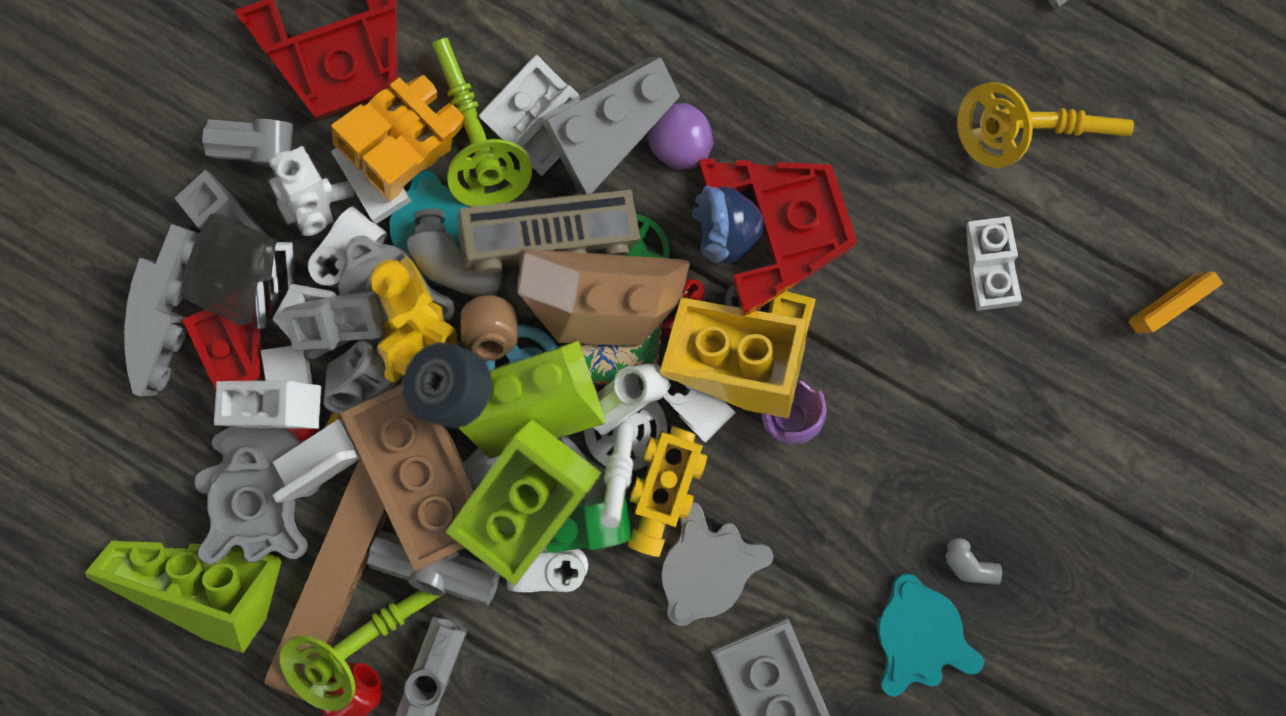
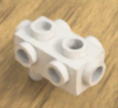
M303 146L293 151L280 152L270 160V166L274 171L275 178L270 179L269 183L278 199L276 201L286 223L291 224L295 222L302 236L317 234L326 225L334 222L329 207L331 202L354 196V189L349 181L330 185L327 178L321 179Z

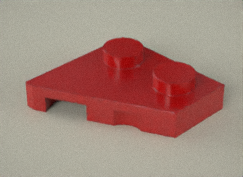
M250 290L182 319L215 390L217 381H258L261 379L263 329L253 328Z

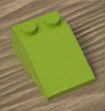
M532 419L514 436L446 533L516 586L602 472Z

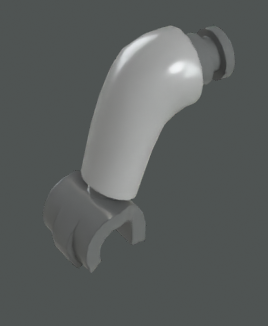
M428 208L414 213V223L417 226L415 227V235L407 240L408 251L417 268L424 276L440 285L475 297L494 295L504 298L516 310L517 323H524L537 318L517 292L516 286L520 268L511 271L506 278L502 277L501 271L489 275H478L476 270L464 271L462 254L455 245L454 237L446 233V226L442 224L445 222V212L439 209Z

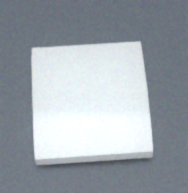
M534 55L478 114V117L502 140L510 141L520 146L529 156L532 168L542 176L560 156L539 117L579 96V94L570 85H566L538 55Z

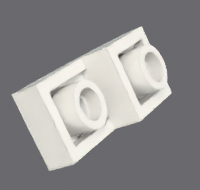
M1010 216L968 222L966 224L967 245L976 310L1018 306L1022 302L1014 264L1018 253Z

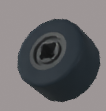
M443 342L427 345L416 353L406 367L402 382L403 398L409 411L420 420L453 429L467 426L477 419L487 406L492 390L491 373L484 360L474 352Z

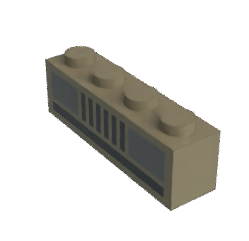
M632 190L460 208L456 220L464 271L476 270L478 275L498 273L502 271V266L519 264L520 268L523 249L627 256L629 251L640 241Z

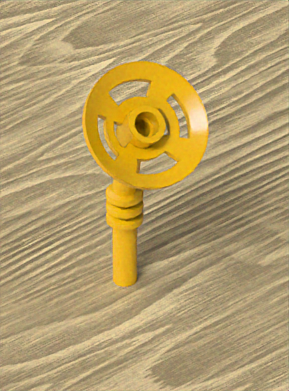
M989 82L976 86L964 97L958 111L957 127L965 150L974 160L987 167L1003 168L1014 164L1026 153L1031 142L1033 129H1055V133L1058 134L1064 131L1067 135L1073 132L1077 136H1080L1082 132L1130 137L1133 133L1134 121L1086 115L1084 110H1078L1076 113L1074 109H1069L1066 112L1065 108H1060L1058 112H1031L1023 98L1014 89L1002 83ZM993 93H999L1007 96L1016 105H1014L1007 99L995 98ZM979 101L986 108L981 115V127L973 129V112ZM998 105L1004 106L1006 108L1000 110ZM1019 128L1023 129V136L1017 147L1014 139L1018 134ZM1002 136V142L995 140ZM983 141L993 149H1003V154H993L987 151L980 143Z

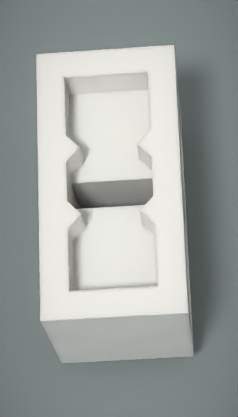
M217 381L214 425L244 428L319 429L321 385L292 381Z

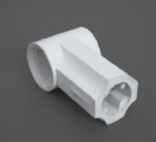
M642 364L621 369L616 374L614 381L597 393L606 423L593 428L601 435L607 434L648 403L661 399L668 389V378L661 375V367L656 364ZM639 377L642 378L644 383L643 392L638 385Z

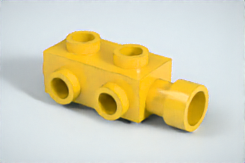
M672 426L670 433L660 430L657 439L650 437L643 456V461L649 463L644 479L636 478L629 498L630 502L635 503V514L642 516L638 529H633L631 540L628 543L630 548L647 555L660 557L665 542L662 535L666 524L676 527L678 518L687 519L694 498L693 495L687 494L692 477L696 479L701 478L707 461V455L701 454L703 445L694 441L695 433ZM670 449H678L681 452V458L677 463L672 464L666 461V453ZM659 488L665 489L668 492L667 499L662 503H657L652 499L653 492Z

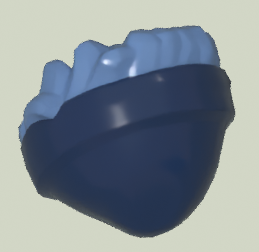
M708 185L704 187L702 194L696 196L695 202L699 206L692 211V217L701 222L703 231L702 255L711 262L733 263L738 261L758 241L763 232L764 219L759 208L750 199L740 194L736 188L719 186L715 188Z

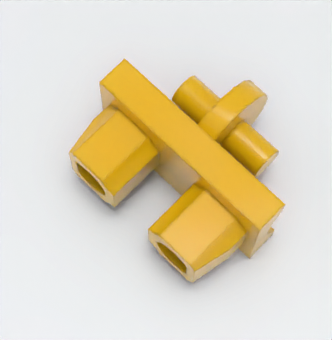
M408 256L402 259L401 262L391 259L384 260L376 264L371 270L369 277L371 287L379 295L390 322L398 329L407 322L418 333H421L438 319L439 315L436 309L430 304L433 299L416 265Z
M433 302L430 303L436 309L439 317L421 333H418L407 322L399 329L389 319L384 322L386 330L384 335L386 338L379 343L377 349L386 366L384 371L386 379L393 383L398 381L405 375L406 367L414 355L427 345L443 342L458 346L456 329L444 322L441 306Z

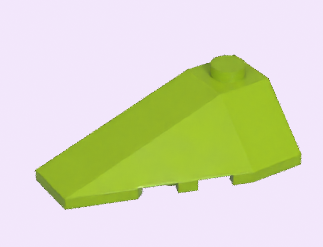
M111 541L86 570L85 574L90 580L207 641L244 653L266 621L281 566L280 557L267 554L259 561L251 563L245 559L242 547L235 545L222 560L215 564H207L198 556L201 544H190L189 548L185 549L164 548L163 544L159 542Z

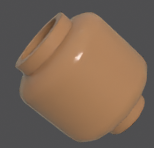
M484 295L472 299L464 306L461 312V342L466 350L474 352L482 360H496L513 350L517 344V313L510 302L498 296Z

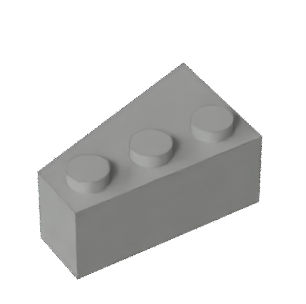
M647 57L544 114L539 119L577 191L583 195L592 194L680 95L662 58Z

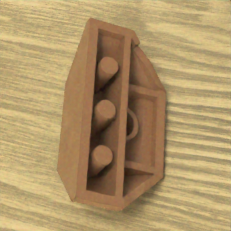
M523 249L517 292L558 343H572L579 340L580 344L640 346L679 305L680 299L683 297V289L690 263L688 260Z

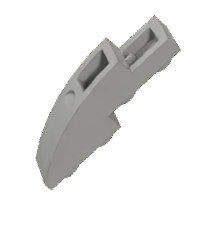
M173 224L169 228L157 261L139 258L127 301L124 327L127 373L132 393L140 397L157 395L158 391L164 389L171 374V368L168 365L172 355L180 349L186 337V329L183 328L184 323L182 321L186 317L172 312V309L181 302L185 294L186 284L183 281L189 267H192L199 258L201 252L199 240L202 234Z

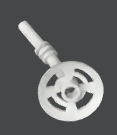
M657 401L648 403L640 413L636 412L614 428L613 435L611 436L603 434L601 435L602 439L596 441L594 428L584 430L586 444L590 452L600 463L606 466L604 482L607 485L601 522L608 528L619 526L625 488L630 485L632 470L640 469L649 464L643 461L645 445L651 433L649 421L656 420V439L660 430L667 432L665 414ZM644 424V436L639 441L636 439L638 425ZM613 446V455L608 456L606 453ZM631 450L634 451L636 456L634 460L630 458Z

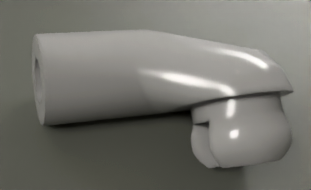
M956 538L947 544L948 553L945 556L947 564L960 580L973 583L1000 584L1002 579L1000 564L978 562L973 553L970 552V544L965 539Z

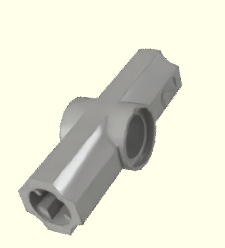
M381 531L374 538L367 561L369 568L408 580L410 585L428 594L443 596L444 593H448L488 606L491 600H493L500 574L487 564L462 557L458 552L414 571L399 537Z
M432 618L412 673L405 683V691L395 716H435L467 633L466 628L446 618ZM425 675L433 678L437 684V690L432 692L423 690L418 684V677Z

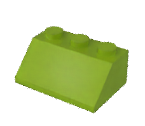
M579 340L490 369L492 390L487 406L477 419L469 425L459 428L491 459L501 456L514 436L532 419L556 438L605 424L606 419Z

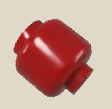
M346 662L355 682L354 697L341 710L326 711L321 709L322 715L367 716L379 704L382 697L381 681L377 672L364 663ZM334 677L329 680V682L337 681ZM340 687L336 691H327L326 694L340 695L344 693V690Z

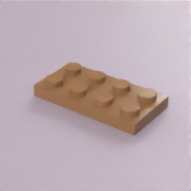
M403 384L340 413L414 571L465 548L448 535L446 531L476 489L447 428L420 420L409 411L403 398Z

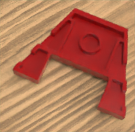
M261 0L235 9L237 17L252 33L264 52L272 59L282 72L284 78L318 120L355 108L360 104L369 103L374 96L382 90L390 88V84L398 79L397 0H366L369 7L368 11L291 38L287 36L274 0Z
M708 158L699 160V170L704 186L709 185L715 188L719 186L736 188L739 193L751 190L755 204L764 219L763 230L774 265L734 275L733 283L743 316L753 313L855 247L857 239L832 165L778 162L777 165L753 164L749 160H736V163L715 162V159Z

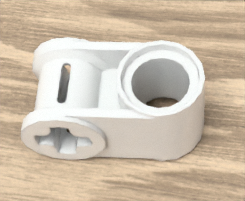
M355 207L348 208L336 220L330 233L311 255L308 263L310 276L321 285L339 288L340 274L347 259L345 249L348 241L355 236L362 235L369 237L376 243L383 244L387 237V232ZM329 260L336 262L335 266L339 270L336 276L329 274L330 269L326 266Z
M684 385L687 388L684 394L676 391L670 395L667 391L663 398L680 414L679 417L705 443L735 414L725 401Z
M545 547L516 586L507 580V589L514 592L573 591L581 585L587 574L588 559L580 549L547 553ZM565 560L570 561L571 568L577 569L572 577L566 576L565 570L560 568Z

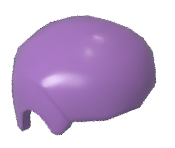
M687 103L673 104L647 132L649 148L655 157L672 170L677 171L694 169L699 166V160L708 158L714 144L711 126L707 118L700 110Z
M798 381L789 418L763 413L761 415L764 428L773 438L785 444H805L819 434L826 421L827 409L821 390L816 391L804 381Z

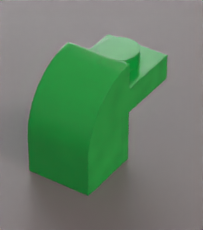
M624 493L619 526L608 528L601 522L605 496L587 498L584 500V503H578L546 545L547 553L582 548L593 550L618 545L631 540L626 493Z

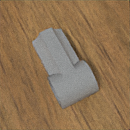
M208 119L206 127L203 128L202 138L205 156L216 159L247 160L256 165L271 167L270 160L276 154L283 151H291L293 124L272 119H255L254 123Z

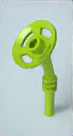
M448 38L439 39L433 42L432 45L450 88L447 91L448 97H453L450 101L451 104L457 106V109L463 114L464 127L471 145L460 151L449 165L447 171L449 189L458 201L471 207L509 203L521 195L530 183L532 165L529 156L520 146L513 142L500 139L487 140L476 108L479 106L478 102L472 101L475 98L474 92H469L472 88L471 84L465 83ZM508 152H512L518 158L520 163L519 170L514 169L512 158ZM472 153L475 154L472 158L468 157ZM500 157L506 161V167L500 165ZM475 168L477 175L476 178H473L470 175V169ZM463 170L464 179L470 185L469 189L464 188L460 184L457 176L458 171ZM504 179L510 183L499 191L484 193L485 186H493Z
M419 590L396 605L391 602L388 604V610L383 607L380 609V615L376 612L372 614L371 621L334 647H330L323 641L310 636L291 638L283 645L279 659L286 681L303 700L319 709L338 711L345 708L354 697L355 682L351 670L344 660L378 635H388V629L396 630L397 623L400 626L404 625L405 618L440 596ZM305 644L311 645V646H308L307 648H305L303 651L300 650V649H297V648H298L299 646H301V645H305ZM310 653H319V654H318L317 656H313V655H311ZM296 663L304 664L305 675L313 685H310L302 676ZM332 677H334L337 680L335 682H329V680ZM340 687L344 690V693L340 695L326 694L327 691H336Z

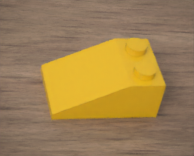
M681 297L660 373L662 376L747 411L789 418L806 345L807 320L754 311L749 315L743 316L742 309L738 307Z

